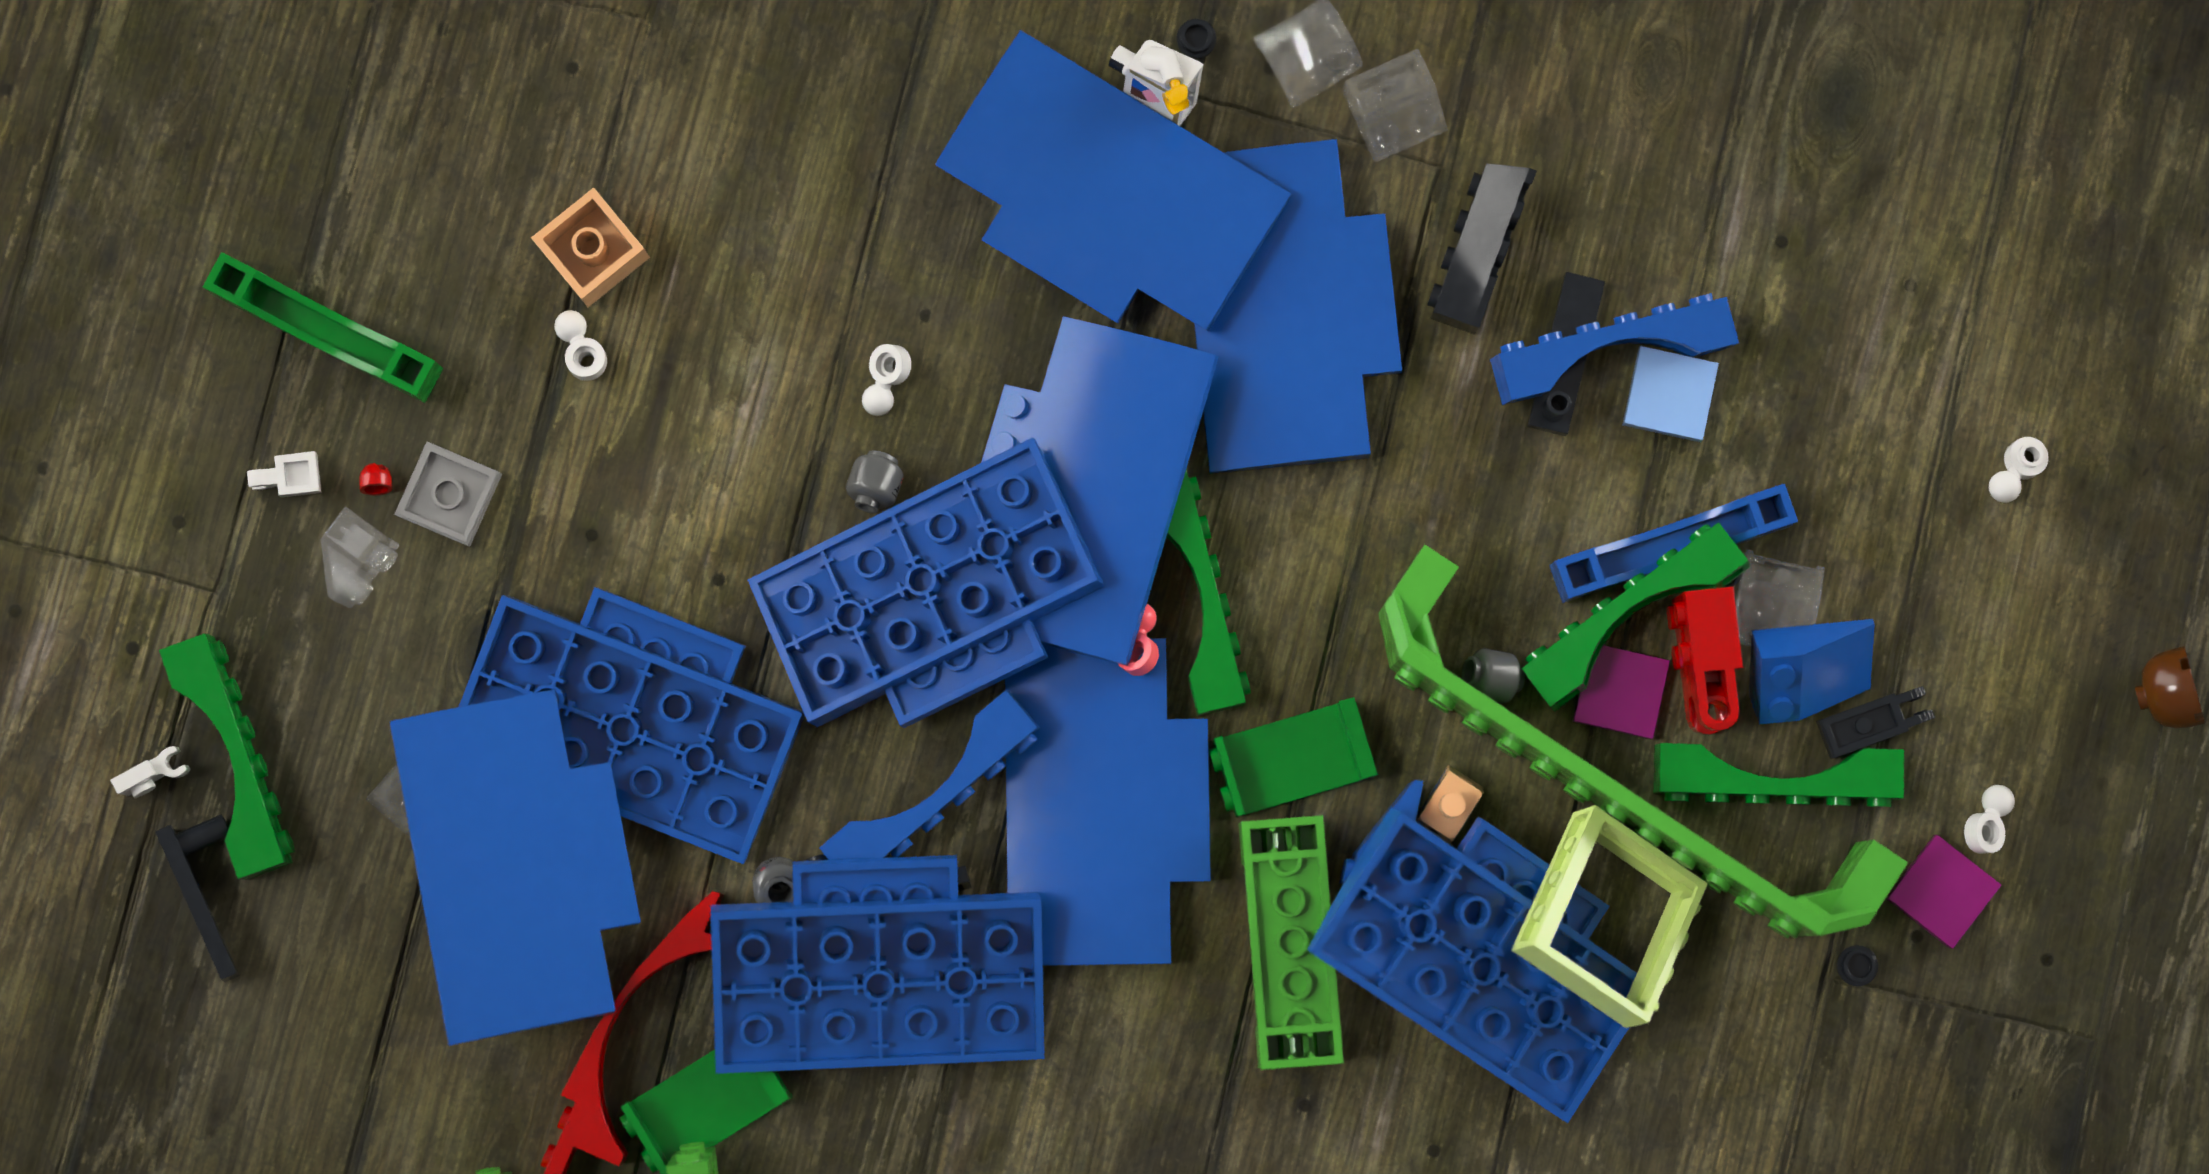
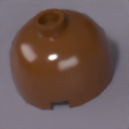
M2185 646L2155 655L2146 663L2142 670V685L2135 687L2140 709H2149L2155 721L2170 728H2189L2205 724Z

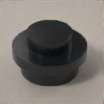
M1191 19L1179 28L1177 46L1184 55L1192 59H1201L1213 51L1216 44V33L1208 22L1201 19Z
M1860 945L1850 946L1844 949L1838 956L1837 972L1840 978L1847 984L1863 986L1875 978L1878 972V961L1875 954L1867 947Z

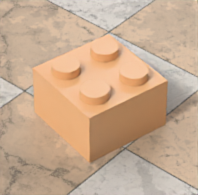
M592 188L531 237L587 307H590L650 258L643 246L595 188Z

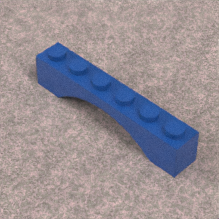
M1712 293L1689 299L1690 306L1676 309L1674 303H1669L1652 308L1651 316L1638 319L1637 312L1613 318L1615 325L1601 328L1599 322H1593L1576 327L1577 334L1563 337L1561 331L1538 337L1539 344L1525 347L1523 341H1517L1500 346L1501 353L1491 358L1490 362L1502 406L1539 397L1549 392L1560 376L1578 359L1607 346L1627 343L1651 344L1674 350L1689 357H1697L1728 349L1738 344L1739 340L1727 297L1713 300Z
M1785 483L1666 526L1555 560L1549 567L1562 603L1628 582L1639 573H1643L1645 576L1659 567L1656 562L1661 556L1674 548L1678 552L1691 543L1689 537L1706 524L1713 527L1719 522L1736 545L1792 526L1798 522Z
M1005 690L974 717L971 737L962 759L951 776L934 794L915 807L892 817L873 821H850L820 846L819 849L829 860L887 858L890 854L893 858L900 857L913 846V842L909 838L921 828L925 833H928L945 818L940 812L953 802L956 807H959L976 792L972 785L984 776L989 781L1007 766L1003 759L1012 751L1016 750L1020 755L1038 740L1034 733L1040 727L1011 692Z

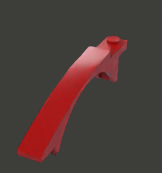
M712 891L685 915L636 969L614 1001L615 1012L604 1015L595 1028L561 1093V1096L575 1101L573 1107L567 1105L562 1113L557 1128L563 1131L557 1145L550 1144L541 1161L540 1166L546 1168L544 1174H567L577 1149L617 1166L625 1163L629 1152L619 1138L611 1121L604 1091V1062L610 1035L622 1009L629 999L654 974L682 958L701 952L712 951L711 933L708 932L711 926V905H720L724 894Z

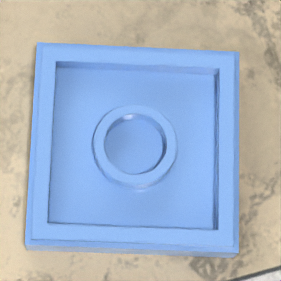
M1640 346L1638 348L1623 425L1697 442L1703 441L1719 363Z

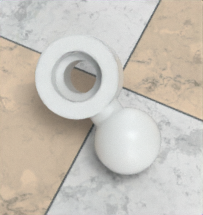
M573 310L562 312L556 318L554 327L558 337L570 343L565 353V362L573 376L584 381L598 378L607 366V355L603 347L596 340L584 337L587 324L585 318L579 312ZM585 356L594 357V362L589 367L581 366V360Z
M880 345L873 351L870 357L869 369L876 383L864 391L862 404L864 409L871 415L882 416L891 410L894 403V397L890 390L891 385L901 384L910 374V355L903 347L898 345ZM894 360L896 362L895 370H893Z
M2023 437L2009 445L2004 455L2007 471H2000L1990 479L1989 492L1991 496L2002 503L2014 501L2021 492L2020 480L2033 478L2046 468L2048 452L2041 441L2033 437ZM2025 450L2033 454V462L2026 460L2024 456Z
M1993 785L1987 788L1982 796V806L1985 812L1975 813L1966 821L1964 836L1968 847L1973 852L1979 854L1994 853L2003 846L2005 827L2000 817L2009 814L2015 804L2014 795L2009 788L2003 785Z

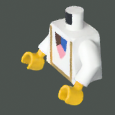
M1152 40L1145 41L1137 54L1121 45L1112 54L1108 65L1125 75L1123 92L1181 126L1197 103L1203 64Z

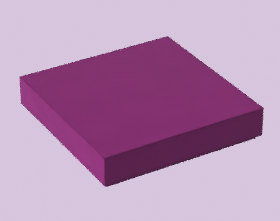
M1604 645L1592 669L1587 689L1578 695L1572 722L1652 740L1670 660Z
M1933 835L1885 899L1949 949H1953L2001 887V884L1940 836Z

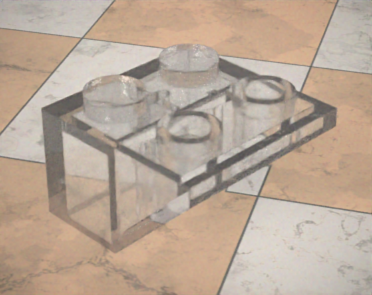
M1419 49L1345 80L1342 93L1374 162H1378L1448 130L1435 83Z
M347 507L342 510L320 539L328 597L350 609L355 603L361 605L373 590V585L370 583L380 571L385 573L398 557V553L395 551L400 544Z

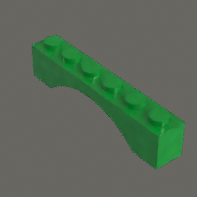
M223 252L220 253L202 286L210 294L423 403L428 399L444 369L435 360L326 308Z
M1186 468L1166 537L1179 550L1192 571L1200 594L1203 614L1202 638L1197 658L1188 676L1197 716L1199 717L1245 705V695L1251 694L1246 671L1238 672L1235 656L1241 655V650L1236 632L1228 633L1225 617L1231 616V611L1226 593L1218 594L1215 578L1221 577L1217 556L1216 554L1208 555L1205 543L1206 539L1211 538L1206 515L1198 516L1195 501L1202 500L1196 476L1189 478Z
M1719 522L1713 527H1710L1709 524L1700 527L1689 537L1691 543L1678 552L1674 548L1665 553L1656 562L1659 567L1646 576L1643 573L1634 576L1623 586L1626 591L1614 600L1611 597L1605 598L1591 609L1593 616L1582 624H1579L1578 621L1571 623L1558 634L1559 641L1548 649L1543 645L1527 656L1525 660L1528 664L1521 669L1554 712L1587 689L1592 669L1602 648L1616 629L1633 614L1653 602L1675 594H1681L1685 591L1723 588L1751 567L1748 559Z
M204 633L160 649L159 652L171 687L188 697L207 714L220 732L229 752L235 779V803L225 843L237 878L249 880L292 864L293 861L290 853L295 852L294 844L289 832L286 829L282 830L277 815L281 814V807L276 794L273 791L268 792L264 777L268 776V769L260 753L255 754L250 739L255 738V732L248 716L242 717L238 701L242 700L241 691L234 678L229 679L224 664L229 662V658L221 640L216 641L214 636Z
M1659 743L1654 745L1653 794H1665L1664 801L1689 802V795H1705V802L1730 803V796H1745L1746 804H1770V797H1786V805H1811V798H1826V806H1851V799H1867V807H1892V800L1904 798V750L1863 748L1854 751L1840 763L1820 773L1807 777L1780 779L1758 776L1737 769L1717 758L1701 744Z

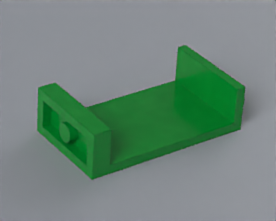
M1355 697L1225 737H1216L1213 739L1215 747L1208 749L1214 772L1222 771L1226 783L1225 787L1220 788L1226 811L1234 810L1236 818L1378 775Z
M715 1050L636 1099L622 1105L621 1109L625 1115L621 1116L620 1120L631 1138L638 1135L646 1150L641 1152V1155L651 1172L659 1171L660 1174H667L666 1166L673 1153L680 1151V1145L691 1142H704L705 1148L713 1147L793 1096L778 1071L716 1074Z

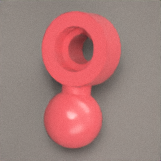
M1146 604L1128 666L1118 664L1133 676H1142L1149 673L1155 667L1159 658L1158 646L1147 637V633L1154 628L1157 620L1156 613L1149 604Z

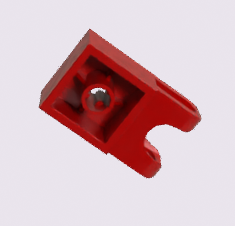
M1734 587L1685 591L1673 598L1672 606L1667 607L1668 626L1670 630H1675L1677 646H1672L1671 650L1674 670H1680L1685 714L1689 727L1701 735H1710L1728 729L1735 724L1739 716L1735 671L1743 668ZM1708 704L1714 706L1717 714L1716 719L1709 715Z

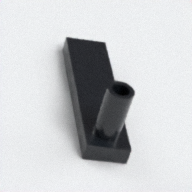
M1566 272L1550 333L1561 331L1562 336L1567 337L1577 334L1576 327L1595 322L1605 281ZM1587 354L1569 367L1549 392L1534 398L1527 427L1567 436Z
M220 814L179 833H176L171 825L159 829L155 833L220 979L223 982H227L240 975L187 858V855L226 838L229 828L223 815Z

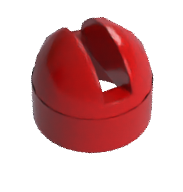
M376 463L366 465L360 472V492L366 495H384L391 492L392 477L388 468L385 465H377Z

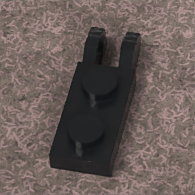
M1920 686L1896 696L1893 693L1816 721L1830 759L1909 731V727L1934 719L1935 715L1932 709H1925L1914 713L1912 717L1904 719L1899 704L1906 701L1912 702L1922 698L1926 694L1924 687Z

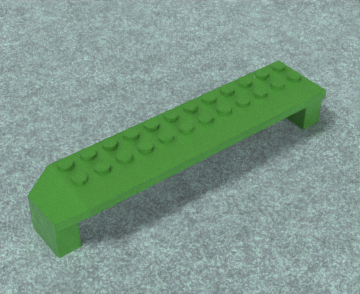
M1427 545L1421 548L1378 612L1389 668L1397 673L1394 679L1411 691H1414L1416 688L1422 689L1431 695L1427 701L1446 714L1449 711H1455L1464 717L1461 723L1479 736H1482L1483 733L1490 734L1498 740L1495 744L1498 749L1512 758H1516L1517 755L1523 756L1532 762L1529 769L1548 781L1551 778L1558 779L1566 785L1563 791L1581 803H1584L1585 800L1593 802L1617 821L1632 828L1633 832L1656 847L1659 846L1667 851V855L1686 869H1694L1702 875L1701 879L1708 883L1707 887L1717 893L1721 891L1729 892L1736 897L1733 903L1741 910L1752 916L1755 914L1764 915L1770 919L1767 926L1787 939L1790 936L1793 938H1797V936H1821L1870 923L1908 864L1907 861L1875 840L1856 842L1825 890L1789 896L1446 670L1442 664L1428 613L1459 566Z

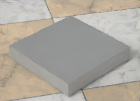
M426 442L394 515L470 547L502 473L430 442Z

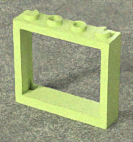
M1596 805L1573 812L1512 951L1625 1028L1649 1023L1653 1011H1658V999L1664 986L1673 976V964L1678 952L1687 943L1689 937L1687 931L1693 917L1702 907L1699 903L1708 883ZM1595 842L1601 844L1671 893L1627 998L1550 947Z

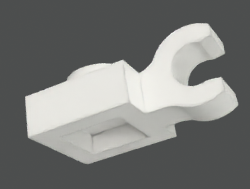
M315 451L274 456L276 468L247 471L248 485L252 487V490H263L278 486V495L281 498L321 493L318 456Z
M171 746L161 751L154 759L146 760L111 779V782L117 794L126 796L132 794L134 798H138L156 788L154 782L164 777V775L180 778L185 776L191 769L188 765L179 766L174 770L170 767V758L180 752L179 747Z

